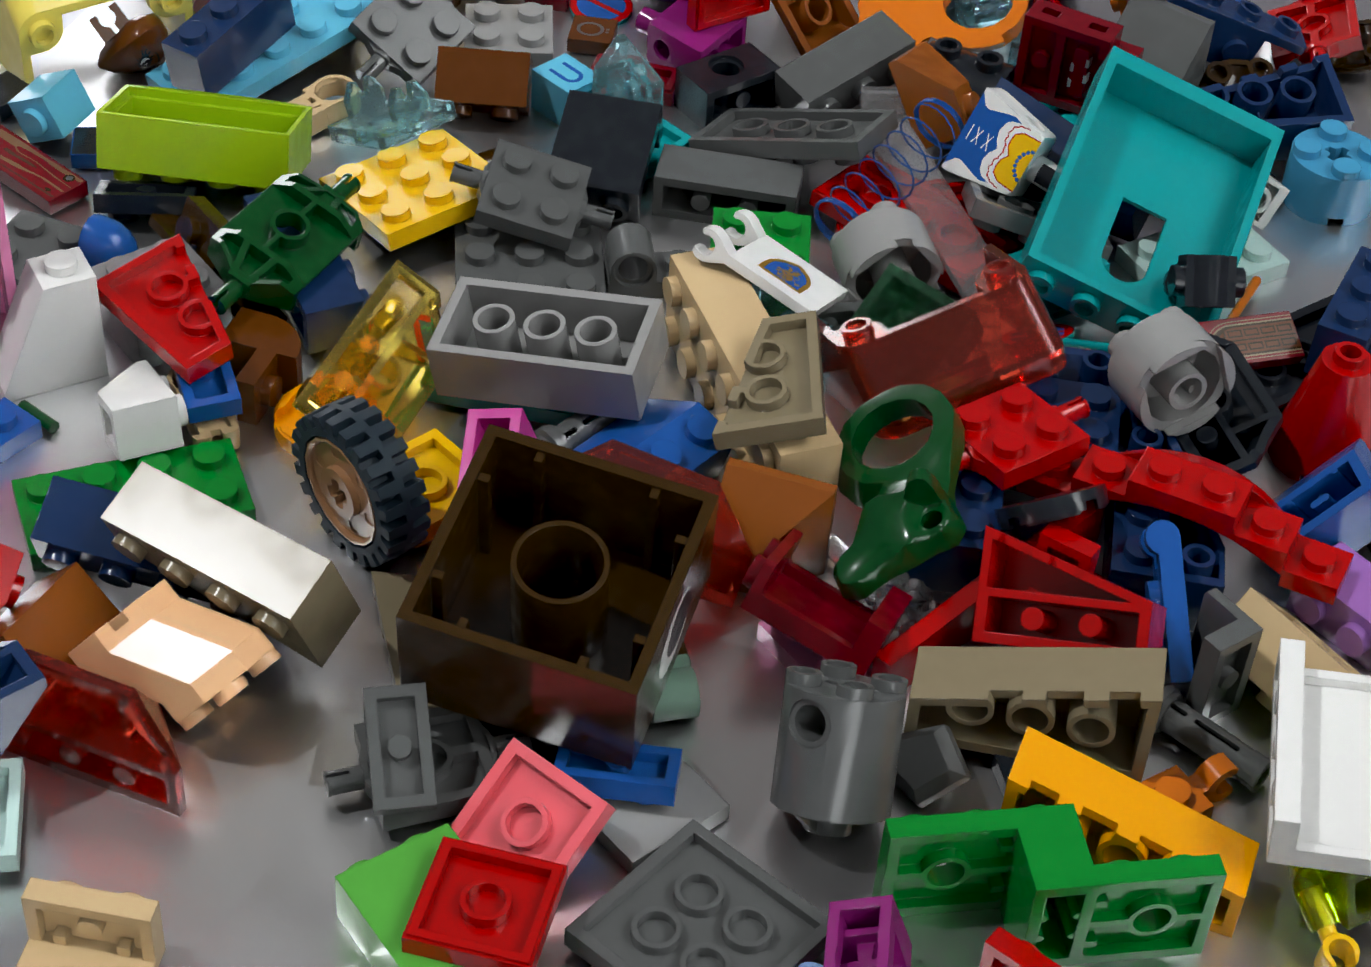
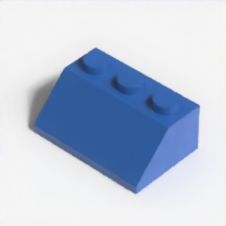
M651 398L648 399L640 421L618 418L573 449L697 489H701L720 474L731 449L716 451L712 433L718 420L699 402Z

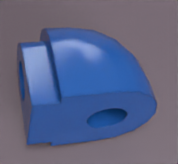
M93 214L87 219L78 241V246L91 267L106 262L113 257L139 250L137 241L129 229L119 221L101 214Z

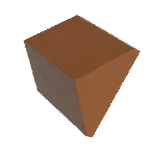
M76 561L36 581L16 601L11 609L8 608L0 616V642L17 640L46 678L48 686L40 698L60 706L89 676L82 673L68 653L121 612Z

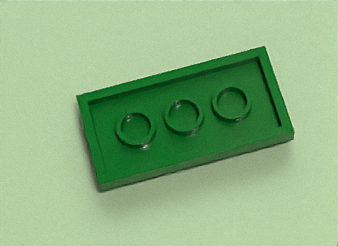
M231 439L206 441L198 445L174 448L125 461H119L118 459L11 480L13 495L33 571L50 568L42 563V558H39L30 540V536L53 475L119 492L143 461L256 521V509Z

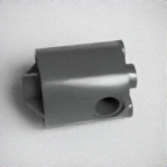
M822 660L820 670L806 666H788L784 684L770 802L778 809L793 814L803 824V828L806 831L827 837H846L851 835L853 824H873L890 818L906 707L908 679L888 673L872 674V677L858 675L857 665L843 660Z

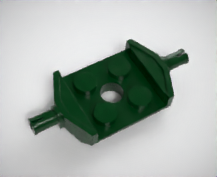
M301 173L281 175L210 238L207 255L225 282L216 292L208 297L215 309L217 308V314L223 315L240 298L291 311L295 307L298 294L348 247L355 251L359 247L363 228L358 212L349 206L346 201L361 189L359 180L356 177L351 180L352 174L346 173L335 185L330 187L327 184L321 186ZM291 226L301 234L296 236L286 235L280 232L277 227L286 228Z

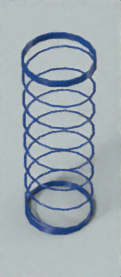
M925 98L920 101L914 108V117H905L901 120V131L893 130L887 134V145L878 144L874 146L872 151L873 159L864 158L860 160L858 165L859 173L849 172L845 175V187H833L830 197H825L816 203L813 210L814 219L819 230L828 240H831L835 233L823 223L819 216L818 208L821 203L831 202L837 212L849 222L851 220L846 218L836 205L848 212L853 219L858 216L854 209L845 202L832 198L833 190L836 188L846 189L856 203L865 208L866 211H870L862 199L847 188V176L858 174L872 191L881 196L882 201H884V198L898 200L896 204L898 207L900 200L909 197L914 186L923 183L928 172L937 169L942 159L947 157L948 154L942 157L941 148L951 149L955 143V134L947 117L939 109L924 103H935L947 110L957 121L961 133L964 124L954 108L936 98ZM921 105L932 107L946 119L953 133V145L940 142L933 130L920 120L919 108ZM915 119L917 127L923 136L939 147L940 157L925 155L920 145L911 136L902 131L903 121ZM922 124H924L932 132L933 136H931L927 132V130L923 127ZM894 132L901 133L906 143L914 151L924 156L926 171L912 169L906 159L896 149L889 146V135ZM905 136L909 137L919 147L920 151L916 150L907 141ZM879 146L888 147L892 156L900 164L910 169L912 184L907 185L897 182L892 173L882 163L875 160V149ZM892 150H894L900 157H902L907 165L902 163L893 154ZM926 157L940 159L936 167L928 170ZM865 160L874 161L878 169L887 178L896 183L898 198L882 195L877 186L868 177L861 174V163ZM878 164H880L887 172H889V174L891 175V177H889V176L879 167ZM912 170L926 173L920 182L914 184ZM865 179H867V180L876 188V190H874V189L866 182ZM898 184L912 186L909 194L900 198ZM851 193H853V194L861 201L862 204H860V203L852 196Z

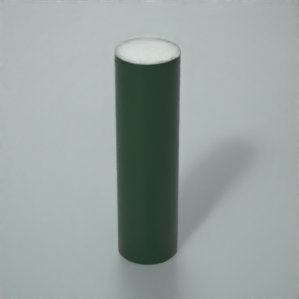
M23 400L18 404L20 408L39 419L41 427L49 433L53 434L59 429L60 425L56 420L28 401Z

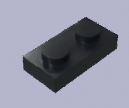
M100 180L93 193L94 213H108V217L114 220H130L136 218L138 214L181 215L187 196H199V182L168 183L162 181Z

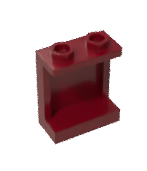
M794 528L782 542L774 537L763 554L759 553L741 582V584L750 589L740 607L825 659L843 660L856 664L857 674L864 676L872 665L878 651L887 643L913 597L893 585L875 611L857 600L845 599L842 597L840 590L793 563L791 557L804 535L802 532Z

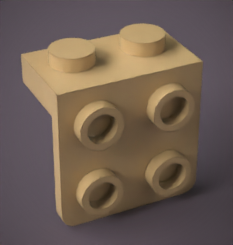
M30 877L21 896L29 939L16 967H159L166 948L158 900L147 899L132 892L114 893L82 887L72 881L61 880L55 882Z

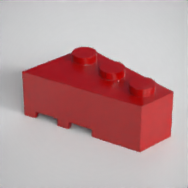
M986 525L972 633L973 642L998 647L1162 648L1166 607Z

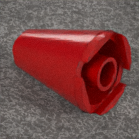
M1343 341L1325 347L1282 412L1283 423L1268 448V454L1273 464L1287 477L1298 482L1301 475L1305 477L1359 438L1371 450V354L1363 346L1355 342Z

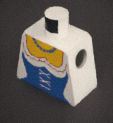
M987 87L941 167L1007 196H1022L1031 183L1047 192L1058 166L1046 158L1056 142V136L1007 91L1002 88Z

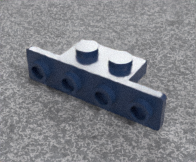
M1166 0L1216 21L1206 60L1209 63L1227 59L1250 61L1255 57L1265 41L1299 55H1302L1307 48L1301 27L1296 21L1284 15H1280L1277 18L1265 13L1258 5L1251 1Z

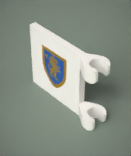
M741 209L734 213V217L741 220L745 225L744 235L738 233L732 227L724 230L718 225H709L703 229V233L714 240V251L709 250L702 243L696 244L692 250L694 256L703 262L724 263L796 313L816 310L818 316L842 300L848 292L846 288L766 235L757 216L747 209ZM734 245L744 246V247H742V248H740L739 250L736 251Z

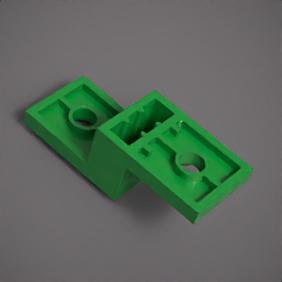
M1036 804L1023 808L973 809L959 813L910 814L903 817L886 818L872 897L893 895L901 917L999 908L1006 931L1020 940L1030 942L1043 955L1058 965L1069 966L1201 954L1227 873L1220 854L1201 856L1182 854L1164 859L1140 861L1114 860L1104 864H1093L1074 804L1048 806Z

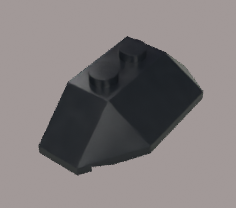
M1209 334L1231 356L1236 371L1235 382L1231 392L1229 393L1224 389L1219 399L1215 402L1220 409L1213 418L1196 430L1176 436L1182 452L1208 458L1242 475L1258 467L1283 423V415L1234 342Z

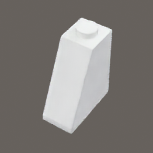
M79 246L66 250H55L46 255L26 260L0 332V392L3 398L5 397L11 402L109 375L97 279Z

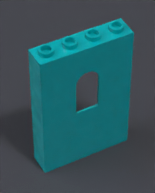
M1113 46L1093 78L1010 282L1027 290L1030 294L1042 297L1070 311L1076 317L1088 320L1114 334L1123 330H1130L1145 318L1160 313L1167 307L1176 306L1172 299L1164 292L1163 281L1170 266L1178 263V255L1237 256L1238 266L1285 131ZM1122 200L1165 221L1143 279L1137 282H1124L1116 279L1106 270L1102 261V252ZM1178 307L1197 322L1219 320L1223 309Z

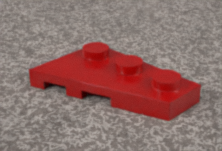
M180 233L97 280L99 302L188 384L195 382L234 358L231 341L212 301L208 299L202 287L199 273L186 253V247Z

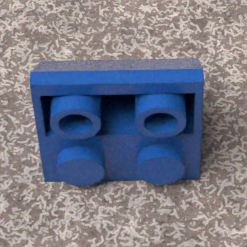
M1361 438L1273 499L1284 512L1304 518L1300 535L1331 546L1342 541L1356 552L1371 542V452Z

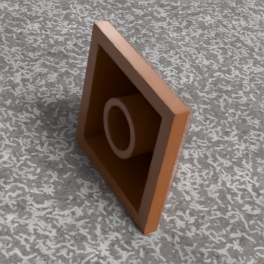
M771 0L801 56L859 22V16L850 0Z
M927 41L917 44L888 63L907 117H914V108L923 99L936 98L954 108L965 126L980 97L975 91H972L969 81ZM924 103L939 109L947 117L952 125L955 139H957L960 135V128L953 116L940 105ZM921 105L919 108L920 120L933 130L940 142L952 141L953 133L946 119L932 107ZM908 119L916 142L920 145L921 149L924 150L935 146L919 131L915 119ZM922 124L923 127L927 130V132L931 136H933L932 132L924 124Z
M730 457L726 464L718 493L719 501L712 560L707 583L747 594L750 588L741 584L756 556L759 553L763 554L774 537L782 542L794 528L804 535L791 557L793 563L815 576L824 574L828 563L838 486Z

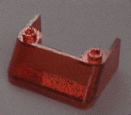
M991 243L982 247L986 265L983 267V271L975 278L977 289L975 294L890 329L880 322L871 321L868 317H856L844 322L839 330L833 331L818 318L823 381L826 391L852 415L862 404L880 393L899 385L925 384L941 391L955 409L1018 382L1027 386L1049 377L1066 366L1067 357L1063 340L1026 267ZM925 417L902 418L891 422L874 436L880 439L902 438L932 426L933 421Z

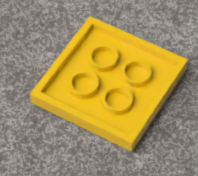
M444 129L430 130L419 135L417 139L398 147L384 148L377 155L361 162L342 165L335 172L319 178V183L321 186L327 184L332 187L346 173L352 174L351 180L356 177L361 184V189L350 197L346 203L358 212L362 228L391 252L474 217L478 205V189L449 182L455 161L480 170H484L488 162Z

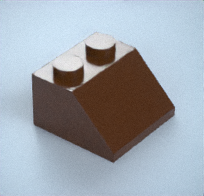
M438 46L434 102L437 108L445 110V116L461 119L472 118V112L491 113L490 119L501 122L518 121V115L529 116L532 69L534 68L531 53Z

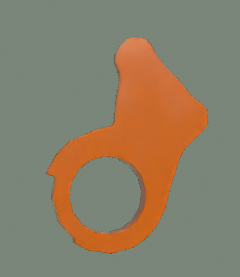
M859 0L858 23L882 10L916 41L915 46L925 41L929 42L931 37L936 40L950 37L960 41L964 50L981 52L1002 48L1018 37L1023 28L1029 0H1011L1012 8L1006 17L995 25L984 28H966L954 23L946 15V8L952 0Z

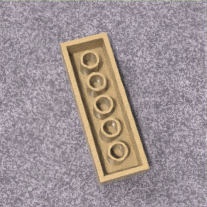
M693 251L670 255L669 276L664 277L662 282L663 295L667 304L665 321L669 347H672L676 355L681 377L689 379L694 389L695 402H699L718 421H724L729 409L727 403L728 396L732 387L739 386L746 370L744 360L762 319L769 318L770 316L749 280L724 263L703 262L694 256ZM826 414L827 434L732 448L729 458H736L838 486L843 442Z

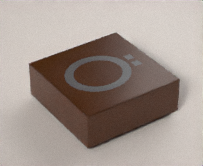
M575 15L567 38V51L595 56L599 53L611 55L617 36L618 20Z

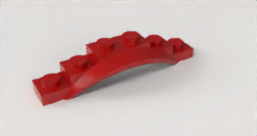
M1092 444L1084 458L1079 457L1016 486V491L1038 498L1105 483L1109 500L1126 501L1154 507L1204 525L1242 546L1281 576L1278 586L1330 605L1334 604L1354 557L1353 553L1300 535L1304 518L1284 512L1270 496L1245 476L1218 462L1187 452L1154 449L1147 446L1146 449L1118 453Z

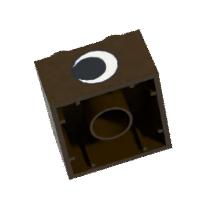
M489 424L396 615L400 685L426 682L427 702L429 704L602 761L622 765L632 770L710 576L719 495Z

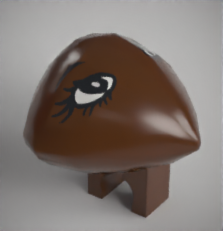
M116 2L112 3L108 7L116 16L114 24L119 29L117 34L112 27L103 26L97 16L89 20L105 43L99 53L97 65L100 69L113 73L131 74L152 70L165 62L161 42L169 35L165 25L155 13L140 15L129 20Z

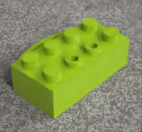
M125 84L96 111L97 168L113 170V178L115 180L139 181L143 178V174L158 175L162 181L168 183H184L191 179L207 181L210 187L217 189H230L237 185L255 187L256 194L267 189L281 175L302 174L311 162V106L229 94Z

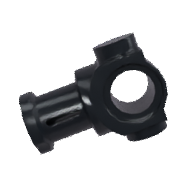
M1178 255V263L1171 265L1169 271L1165 274L1163 281L1164 292L1177 307L1235 308V298H1242L1245 293V269L1237 267V256Z

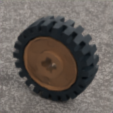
M349 395L314 410L296 422L295 426L297 428L292 432V438L295 441L292 444V454L298 459L294 463L296 473L304 477L305 480L300 483L303 493L310 495L313 500L309 506L314 515L320 513L323 518L320 524L327 534L330 532L334 533L333 542L340 549L345 547L349 558L353 561L358 559L360 565L365 567L371 565V568L378 567L408 552L426 539L429 534L426 530L430 528L431 519L426 513L431 510L429 500L421 495L427 491L424 480L416 477L415 471L419 467L415 458L408 459L405 453L409 448L403 437L395 438L396 427L389 419L382 421V411L375 405L369 407L368 401L361 397L356 399L355 396Z

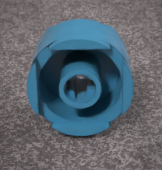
M1333 119L1324 120L1320 123V127L1307 129L1299 133L1292 142L1282 179V184L1290 190L1283 201L1285 206L1298 217L1320 225H1327L1328 219H1344L1342 226L1354 225L1365 220L1371 212V139L1348 130L1345 123Z

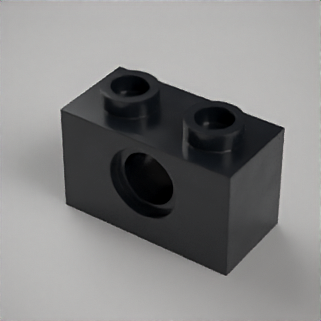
M750 42L676 67L674 106L701 129L729 108L776 107L778 105L775 103V71L781 67Z

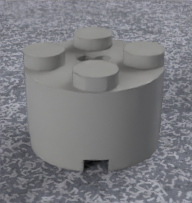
M892 201L876 203L870 211L857 216L831 237L832 261L842 286L848 290L846 295L849 302L935 293L940 289L937 282L940 273L943 275L944 267L923 221L912 211L897 207Z
M1177 306L1167 307L1160 313L1140 321L1130 330H1123L1117 333L1108 345V353L1111 355L1108 364L1110 387L1143 425L1154 433V429L1164 431L1167 436H1179L1201 427L1219 411L1220 407L1215 402L1219 399L1223 390L1226 389L1230 393L1235 382L1236 371L1231 356L1193 317L1184 313Z

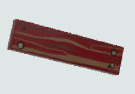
M0 124V182L49 215L89 195L88 184L85 179Z

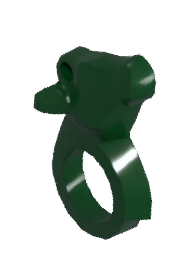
M925 384L899 385L880 393L862 404L844 423L839 437L843 442L838 488L840 493L856 506L863 509L853 544L840 556L833 570V577L842 597L845 599L862 600L867 598L893 578L921 565L939 553L958 546L966 533V525L956 507L955 500L956 484L965 448V428L960 415L942 392ZM906 417H925L933 421V429L928 441L917 454L905 462L888 468H870L863 464L862 456L868 442L879 430L891 422Z

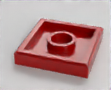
M443 836L401 937L402 952L463 967H536L568 879V865Z

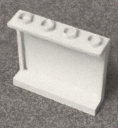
M1281 638L1273 677L1266 862L1371 876V676L1305 668V641Z

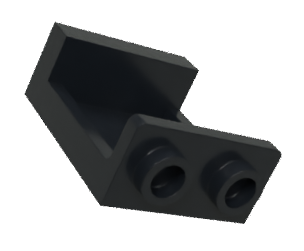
M569 90L551 155L592 168L586 187L587 203L611 211L614 210V222L628 221L637 223L640 220L641 196L654 148H659L663 134L662 104Z

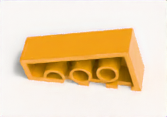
M1027 726L1007 780L1001 809L1023 808L1036 804L1047 806L1074 804L1093 864H1104L1114 860L1140 861L1164 859L1182 854L1191 856L1220 854L1227 877L1209 931L1232 938L1246 897L1260 843Z

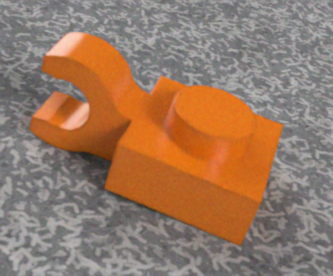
M1222 752L1206 759L1189 777L1175 765L1140 783L1211 818L1214 809L1212 803L1221 801L1232 793L1233 788L1225 779L1237 774L1238 768Z

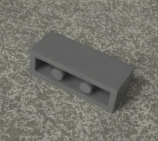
M881 10L776 70L775 103L780 108L852 109L859 104L867 103L876 94L895 84L888 63L913 48L916 41Z
M664 144L654 175L652 215L712 224L714 207H741L754 211L777 213L789 211L798 214L805 165Z

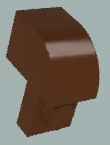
M241 307L225 331L232 344L234 358L230 360L242 398L243 414H238L237 420L257 426L269 407L276 406L282 394L303 384L301 340L295 328L285 320L270 314Z

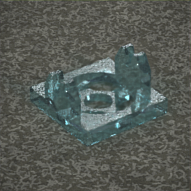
M365 75L362 77L363 94L357 82L347 83L344 104L348 117L328 125L331 140L336 143L385 150L454 120L457 117V113L452 100L429 98L428 92L416 81L406 82L407 95L399 87L391 88L387 101L384 87L373 76Z

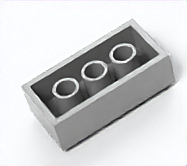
M460 276L426 348V353L437 395L640 421L668 350L669 341L662 299Z

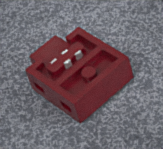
M1037 0L1024 17L1013 84L1040 102L1079 115L1093 78L1112 47L1116 46L1140 59L1143 57L1144 48L1121 41L1123 25L1046 0Z

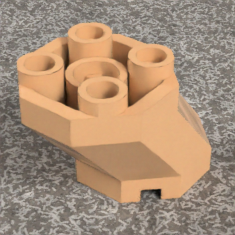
M166 579L160 581L132 602L116 617L104 624L68 653L82 673L162 704L185 732L214 710L208 702L211 698L221 707L249 684L247 678L243 675L245 671L248 670L252 677L255 678L282 656L259 627L181 598Z

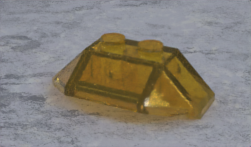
M397 259L347 322L299 388L291 405L304 415H307L340 398L349 395L355 396L356 399L361 397L368 401L369 407L375 405L382 411V421L389 419L396 427L394 433L396 439L402 437L435 389L426 348L441 318L439 312L441 308L440 291Z

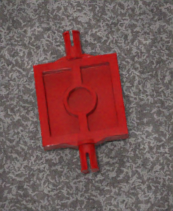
M1298 0L1290 5L1267 11L1268 14L1277 18L1280 15H1284L1296 21L1301 27L1307 46L1304 53L1299 55L1271 43L1272 58L1276 70H1278L1279 66L1285 65L1295 58L1305 65L1311 63L1314 56L1328 53L1329 58H1342L1350 55L1352 52L1364 50L1355 0Z
M1018 382L955 408L965 428V448L959 471L965 469L981 474L1003 491L1086 455L1089 451L1091 436L1074 424V422L1090 416V406L1087 400L1084 399L1082 401L1083 397L1078 396L1059 406H1051L1023 383Z

